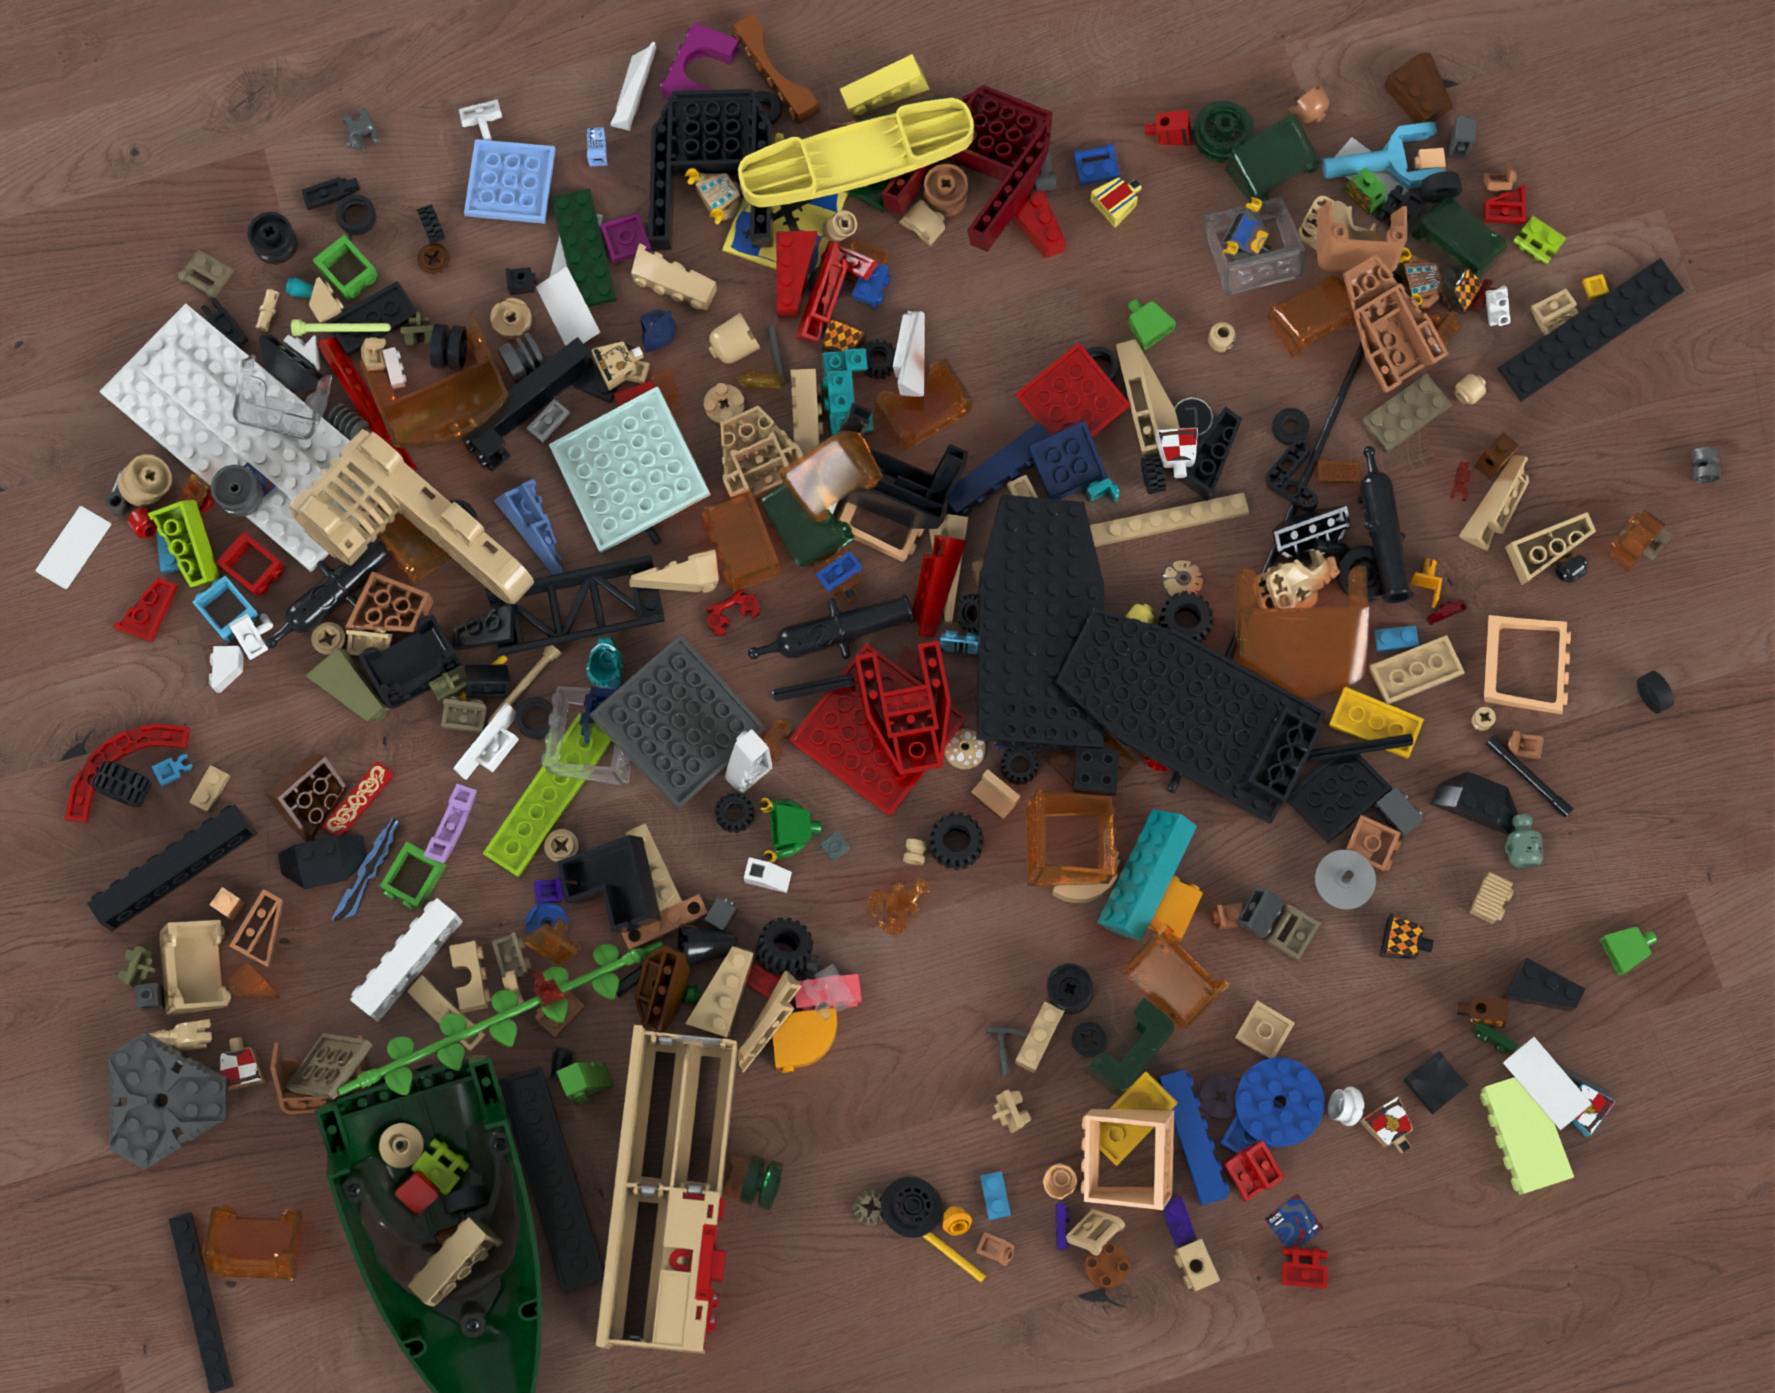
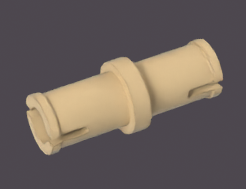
M272 289L266 290L263 305L259 308L260 315L255 326L256 329L268 332L272 316L276 313L275 306L280 294L279 292Z

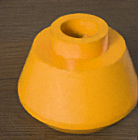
M952 1206L944 1213L943 1230L950 1235L963 1234L972 1224L971 1216L962 1207Z

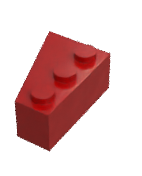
M1043 189L1029 194L1011 220L1020 231L1025 233L1029 241L1045 258L1064 252L1066 240Z

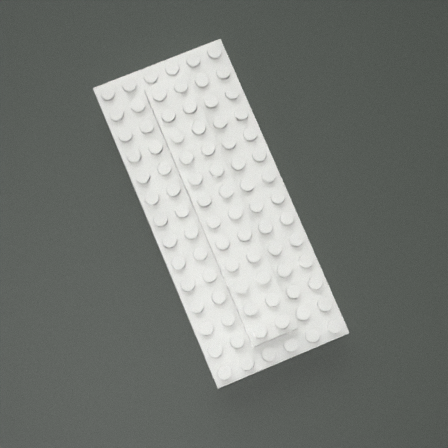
M185 304L99 392L209 486H211L212 478L217 471L228 465L244 466L248 462L276 487L263 498L261 505L255 512L245 517L312 572L317 567L318 562L323 561L329 553L307 535L305 529L292 517L291 513L293 511L290 510L289 505L305 488L310 489L312 487L311 482L315 478L319 480L322 477L320 472L324 468L327 470L331 468L330 462L333 459L338 460L340 458L339 453L350 440L191 307ZM353 481L350 483V484H352L358 491H360L362 494L365 493V491H363V490H362L357 484H355ZM342 492L353 504L356 502L347 493ZM368 497V499L372 503L375 502V500L372 497ZM335 501L332 502L344 513L347 512L338 503H336ZM362 506L358 507L364 513L366 512V510ZM352 515L350 516L354 522L357 521Z

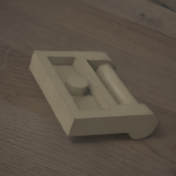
M198 249L185 269L180 271L178 279L184 283H190L205 292L208 297L214 299L234 271L232 268ZM195 272L214 284L209 286L193 277L192 273Z
M1286 904L1283 909V915L1271 935H1267L1264 941L1299 961L1321 923L1293 906ZM1293 916L1297 918V921L1283 943L1278 938Z

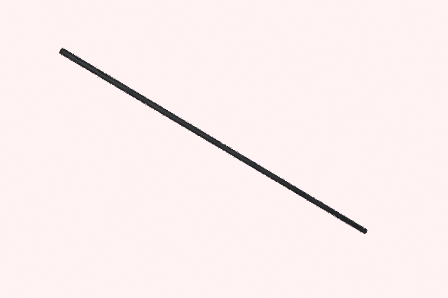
M1361 341L1300 480V484L1305 487L1309 483L1363 358L1364 349ZM1290 503L1283 521L1293 518L1298 507ZM1275 543L1271 547L1260 574L1267 572V569L1272 567L1278 555ZM1261 580L1258 583L1259 587H1264L1266 581ZM1254 590L1225 654V657L1231 660L1257 603ZM1174 772L1167 791L1175 793L1181 780V775Z

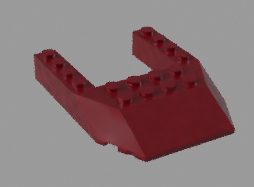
M982 85L973 93L963 96V100H961L967 105L973 118L974 136L972 142L967 149L947 159L1002 181L967 229L970 245L988 252L1033 188L1049 152L1053 114L1051 111ZM942 160L893 177L881 193L885 209L902 216L923 188L925 176L929 170L939 165Z

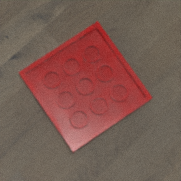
M1079 342L1015 394L1037 423L1040 422L1050 435L1081 420H1085L1093 438L1131 407L1130 403Z

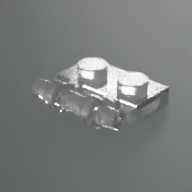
M834 964L814 975L818 981L817 984L812 985L809 979L801 983L805 988L804 993L807 997L811 998L816 1006L814 1009L817 1014H821L824 1020L832 1016L828 1011L830 1007L833 1006L836 1012L839 1013L856 1002ZM822 989L828 997V1000L825 1002L822 1001L817 993Z

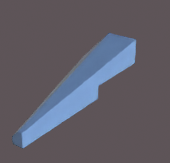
M534 479L527 481L494 500L552 575L563 573L560 564L562 557L557 555L554 546L556 540L548 516L543 514L540 505L542 502L541 496H537L534 488L536 481Z

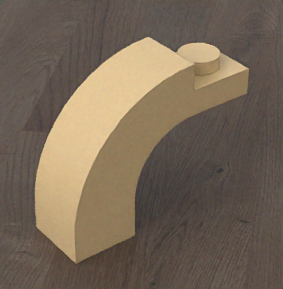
M1111 849L1102 870L1091 879L1080 880L1062 872L1052 896L1071 903H1086L1102 897L1112 888L1118 878V875L1111 872V870L1116 872L1121 861L1118 859L1120 852Z

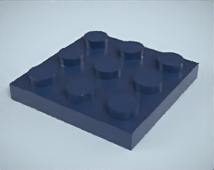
M1081 420L1027 445L1049 499L1060 500L1088 487L1095 481L1108 478L1085 420Z

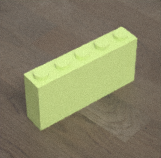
M1515 1077L1481 1089L1480 1099L1482 1104L1488 1108V1121L1491 1127H1495L1497 1145L1500 1149H1503L1505 1167L1511 1171L1513 1176L1511 1183L1519 1195L1574 1177L1554 1122Z

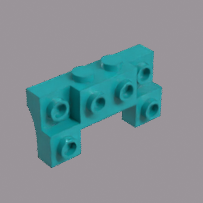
M866 348L824 352L822 354L824 378H821L822 390H825L826 398H823L824 410H827L830 436L837 435L852 403H855L852 372L866 371L868 369ZM872 413L868 419L870 421L865 433L874 430Z

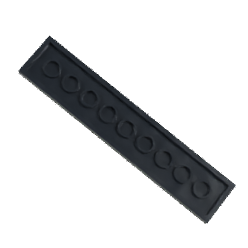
M1660 258L1501 365L1498 370L1522 402L1685 290L1662 258Z
M541 1066L498 1080L563 1293L603 1280L604 1268Z

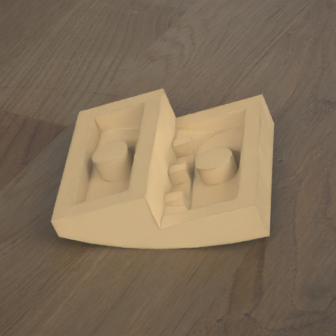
M1566 288L1531 306L1534 318L1544 336L1579 313L1576 309L1577 303Z

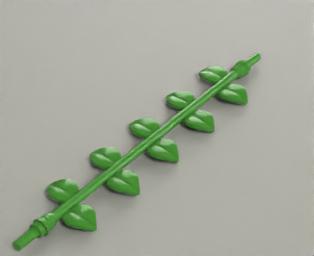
M659 940L642 949L640 947L637 949L633 948L620 959L616 946L602 944L593 951L594 961L600 968L568 982L569 975L566 969L551 967L545 970L542 977L544 985L550 991L519 1005L517 994L514 991H498L492 996L491 1001L494 1010L499 1014L469 1028H466V1019L462 1014H447L440 1021V1029L447 1038L414 1052V1042L410 1038H394L387 1047L389 1056L394 1062L379 1069L361 1072L362 1074L358 1075L357 1079L338 1087L339 1094L341 1096L358 1087H369L385 1076V1082L391 1090L401 1095H408L413 1075L411 1070L404 1066L438 1051V1058L443 1065L452 1070L460 1071L465 1058V1049L457 1042L490 1028V1034L495 1041L504 1046L512 1047L517 1034V1026L509 1018L542 1004L541 1008L545 1016L555 1022L564 1023L569 1006L567 999L560 995L592 981L593 989L598 994L607 999L614 1000L619 988V979L610 972L623 966L641 963L645 956L663 947V944Z

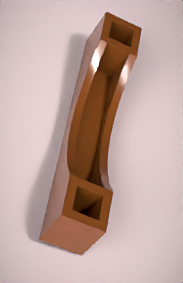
M751 13L733 24L734 33L732 36L738 39V44L741 43L746 57L754 61L757 72L765 76V82L768 87L776 91V96L780 103L786 105L789 116L801 124L819 113V102L807 87L787 80L770 63L764 49V27L756 16Z

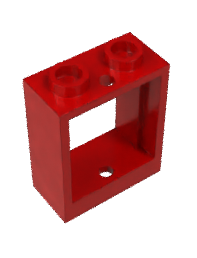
M244 531L215 562L221 570L257 599L269 590V585L274 580L279 579L285 569V566L279 559ZM251 546L272 562L269 568L253 585L231 569Z

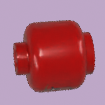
M145 507L133 510L127 521L130 529L139 538L154 536L158 528L154 520H151L148 516V513L152 511Z

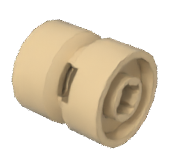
M846 210L837 212L826 219L823 224V234L829 241L833 242L844 240L857 229L855 216Z

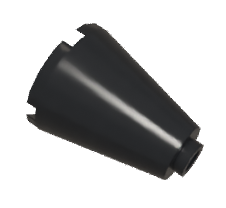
M680 924L678 928V949L685 954L688 966L726 957L733 946H738L737 937H734L733 933L689 924Z

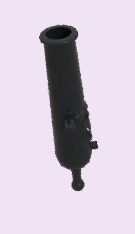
M1367 446L1364 448L1363 454L1367 459L1368 474L1361 481V496L1358 497V502L1360 504L1363 503L1364 506L1362 507L1365 518L1364 526L1369 530L1368 535L1372 539L1384 589L1382 599L1390 604L1402 603L1414 596V592L1409 587L1402 544L1405 534L1400 532L1393 483L1389 476L1378 470L1374 457L1375 449L1372 446Z
M386 527L384 532L373 543L370 542L367 545L366 551L351 566L343 563L334 570L324 561H319L317 566L325 574L324 579L290 604L285 614L286 623L273 636L265 639L266 647L270 649L276 647L277 642L293 631L306 633L313 630L344 601H348L355 608L358 599L355 597L354 592L368 581L371 572L377 573L400 551H406L400 540Z
M904 593L901 598L845 612L838 611L836 600L830 598L828 600L829 616L787 626L778 633L776 641L759 648H750L748 656L751 659H757L761 655L779 652L784 657L792 659L837 645L840 646L843 658L848 659L850 657L848 646L850 640L908 621L910 624L914 622L908 597Z

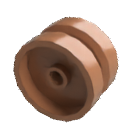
M941 164L930 169L924 180V201L928 204L929 208L934 212H940L945 217L955 215L964 208L968 197V180L962 169L951 164Z

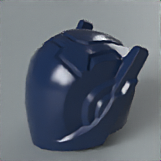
M657 309L640 316L643 331L641 336L645 353L663 349L675 339L677 333L676 324L670 310L667 312Z

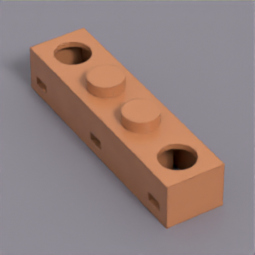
M700 894L661 911V921L646 926L641 925V928L635 929L641 933L639 941H630L628 938L629 932L621 934L629 951H631L633 948H642L677 932L680 924L692 925L705 919L708 912ZM694 902L698 903L700 911L697 914H690L688 912V905Z

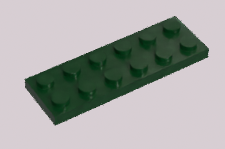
M590 188L551 197L567 268L587 307L617 301Z

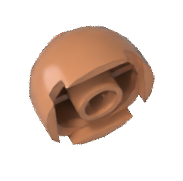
M1319 84L1317 88H1312L1297 100V106L1294 107L1292 105L1289 108V112L1299 122L1309 124L1315 121L1319 123L1326 117L1324 112L1329 107V98Z

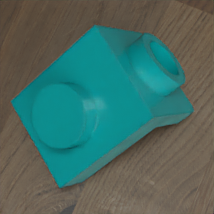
M1107 478L1102 482L1095 481L1088 486L1086 497L1091 502L1108 493L1113 503L1118 501L1120 490L1115 482L1112 483L1110 478Z

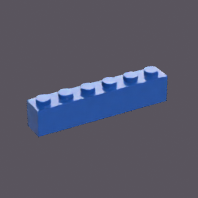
M1185 1069L1159 1077V1084L1178 1101L1172 1109L1174 1111V1130L1200 1207L1226 1199L1228 1197L1227 1193L1230 1192L1226 1179L1222 1180L1220 1171H1222V1166L1219 1158L1215 1159L1212 1150H1215V1145L1212 1137L1207 1136L1205 1129L1208 1128L1204 1115L1200 1116L1198 1108L1201 1105L1197 1094L1193 1095L1191 1087L1194 1084L1190 1073L1186 1074Z

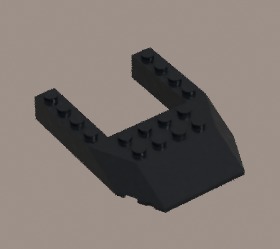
M753 89L672 91L668 98V103L663 107L657 123H654L651 130L649 243L652 250H672L674 176L685 175L690 168L696 169L698 173L739 174L738 168L745 156L773 144L772 124L767 118ZM751 205L750 239L753 248L773 247L774 206L757 207Z

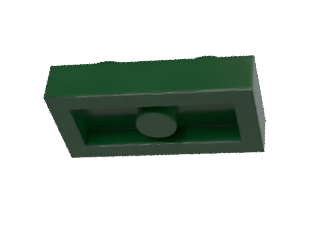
M1480 1021L1475 1024L1471 1031L1476 1034L1475 1038L1483 1043L1488 1041L1495 1046L1494 1049L1504 1055L1506 1053L1510 1055L1518 1046L1514 1041Z

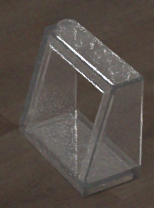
M1282 196L1262 201L1260 214L1264 222L1276 219L1285 245L1284 249L1228 262L1216 234L1227 232L1236 213L1244 210L1249 211V209L1245 205L1204 216V231L1226 296L1304 276L1306 249Z
M557 686L556 693H553L552 696L553 713L549 714L550 730L545 737L546 753L542 755V765L548 773L628 786L632 761L616 744L614 746L611 767L559 763L569 703L597 708L616 690Z

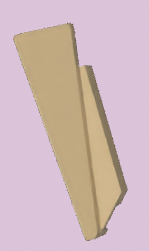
M1513 455L1460 533L1459 537L1488 551L1494 533H1504L1529 483V475L1524 474V465L1528 461L1527 456Z
M784 971L737 1053L736 1066L742 1072L746 1071L795 1009L789 1002L802 985L788 971Z

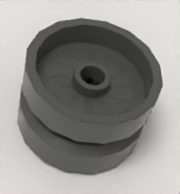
M236 464L228 465L217 471L212 478L210 486L211 495L216 503L231 516H248L261 505L264 496L263 486L257 477L246 467Z

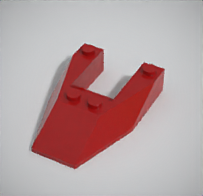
M939 640L918 644V656L924 685L884 692L876 652L855 656L866 717L899 775L942 768L951 698Z

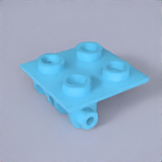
M946 630V633H941L940 649L954 652L955 642H957L956 653H958L959 643L962 642L964 643L963 653H965V646L968 643L967 653L977 655L978 633L967 632V635H958V631Z

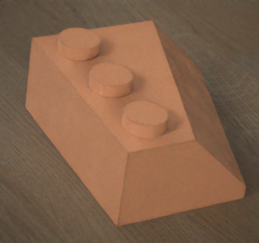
M372 571L345 627L350 629L413 632L417 628L419 620L427 616L433 600L427 592Z

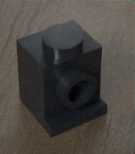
M531 267L511 270L506 268L507 287L510 295L534 292V285H537L536 272L532 273Z

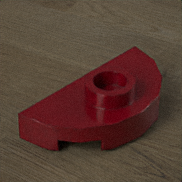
M1464 600L1453 603L1447 601L1439 606L1440 609L1431 614L1427 621L1429 625L1436 624L1466 610L1467 605Z

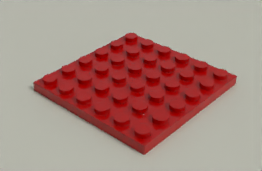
M867 642L856 654L876 652L884 692L924 685ZM854 657L840 675L852 674L855 682L854 686L827 691L790 737L789 743L887 816L891 817L926 771L899 775L866 717ZM952 705L950 706L945 747L967 720V716Z

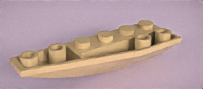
M1136 339L1116 344L1142 454L1144 457L1160 455L1155 439L1157 431L1180 429L1175 409Z

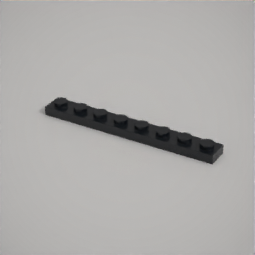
M190 1212L170 1218L169 1223L209 1392L217 1393L233 1388L234 1385L193 1214Z

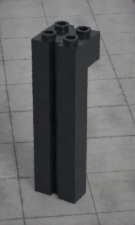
M578 337L460 428L463 434L461 438L465 442V447L470 453H475L478 457V462L483 468L488 467L492 472L508 460L511 455L503 447L506 445L503 438L575 383L594 364L589 349Z

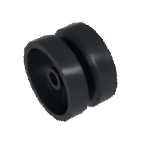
M266 212L255 217L250 223L247 236L250 245L260 260L268 264L277 265L292 258L297 250L298 240L290 222L285 216L277 212Z
M435 323L430 340V365L432 368L444 369L448 364L450 370H463L468 347L466 326L454 325L450 330L447 324Z

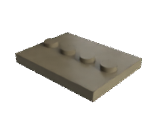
M323 1033L285 1087L291 1092L334 1100L339 1094L337 1088L346 1084L348 1079L354 1076L356 1068L368 1053L372 1044L365 1039Z

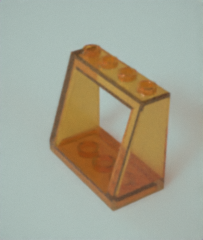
M1036 789L1026 808L1027 886L1110 883L1113 876L1117 874V864L1114 863L1117 847L1116 844H1113V837H1115L1116 825L1113 824L1115 805H1112V797ZM1098 814L1099 869L1046 864V816Z

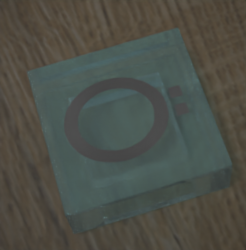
M835 832L820 844L833 862L851 849L838 832Z

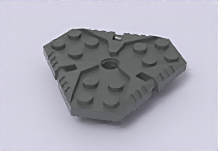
M143 1033L109 1055V1097L112 1098V1107H110V1150L143 1169L150 1168L184 1146L183 1143L187 1140L189 1142L195 1140L228 1119V1077L192 1057H188V1059L183 1057V1052L148 1033ZM177 1064L182 1066L180 1072L174 1070ZM162 1094H165L168 1099L165 1106H162L160 1103ZM121 1097H127V1106H121ZM180 1127L182 1134L178 1136L175 1129Z

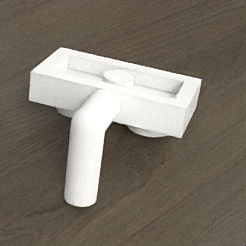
M498 100L459 109L463 127L474 126L479 123L483 140L492 141L487 121L502 118Z
M248 614L228 624L249 660L268 650L260 636L273 628V623L267 614L260 615L259 618L263 624L256 628Z

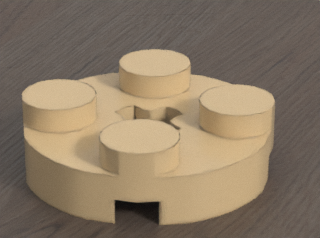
M505 299L500 304L497 303L491 311L490 319L493 329L503 338L515 339L519 337L521 339L531 327L532 316L530 309L520 299ZM512 314L515 315L516 320L509 323L506 318L511 317Z
M719 383L710 389L704 398V410L708 419L717 425H721L720 422L745 411V401L740 390L724 383ZM728 401L729 407L721 409L720 402Z

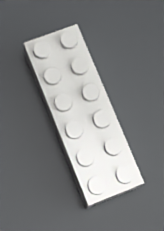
M438 898L434 901L431 900L425 906L423 915L412 921L409 926L411 929L406 935L402 934L396 940L394 949L383 955L381 958L382 963L377 969L373 968L366 976V982L362 986H357L352 992L353 997L350 1000L375 1021H380L463 923L460 917Z

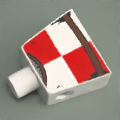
M1198 428L1157 431L1155 439L1163 467L1174 468L1175 478L1186 477V467L1194 465Z

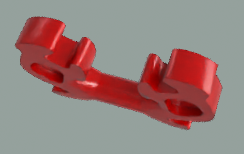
M741 589L721 603L710 605L707 608V613L712 612L707 618L708 627L715 632L716 636L725 635L727 631L722 627L723 625L730 626V623L726 616H721V613L734 604H741L739 609L743 617H746L747 612H752L751 618H756L761 610L754 595H743L745 591Z

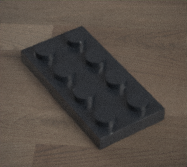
M396 281L329 319L327 323H388L391 325V330L388 332H333L347 356H350L361 349L366 338L376 337L380 339L408 323L409 318H416L417 311L399 282Z

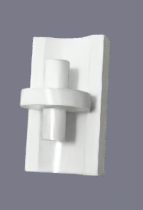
M1504 285L1496 290L1485 291L1488 324L1490 326L1509 324L1510 314L1507 287Z

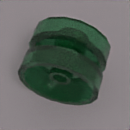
M753 1155L743 1183L740 1202L752 1205L757 1194L760 1193L758 1198L759 1208L770 1211L780 1188L784 1164L772 1160L765 1173V1158Z

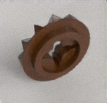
M436 243L425 245L417 255L419 267L425 273L433 275L439 272L442 273L448 267L450 260L447 249ZM435 256H437L439 262H433L431 264L429 258H434Z

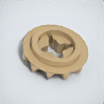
M325 622L318 625L311 637L315 650L324 655L333 653L337 648L342 649L344 642H346L343 629L333 622ZM325 632H327L331 637L335 636L333 639H331V646L327 643V641L323 642V640L326 639Z
M555 830L545 840V853L549 859L557 863L559 860L576 855L579 850L578 840L569 830ZM555 841L560 843L567 841L565 846L568 852L563 850L557 851L558 846Z

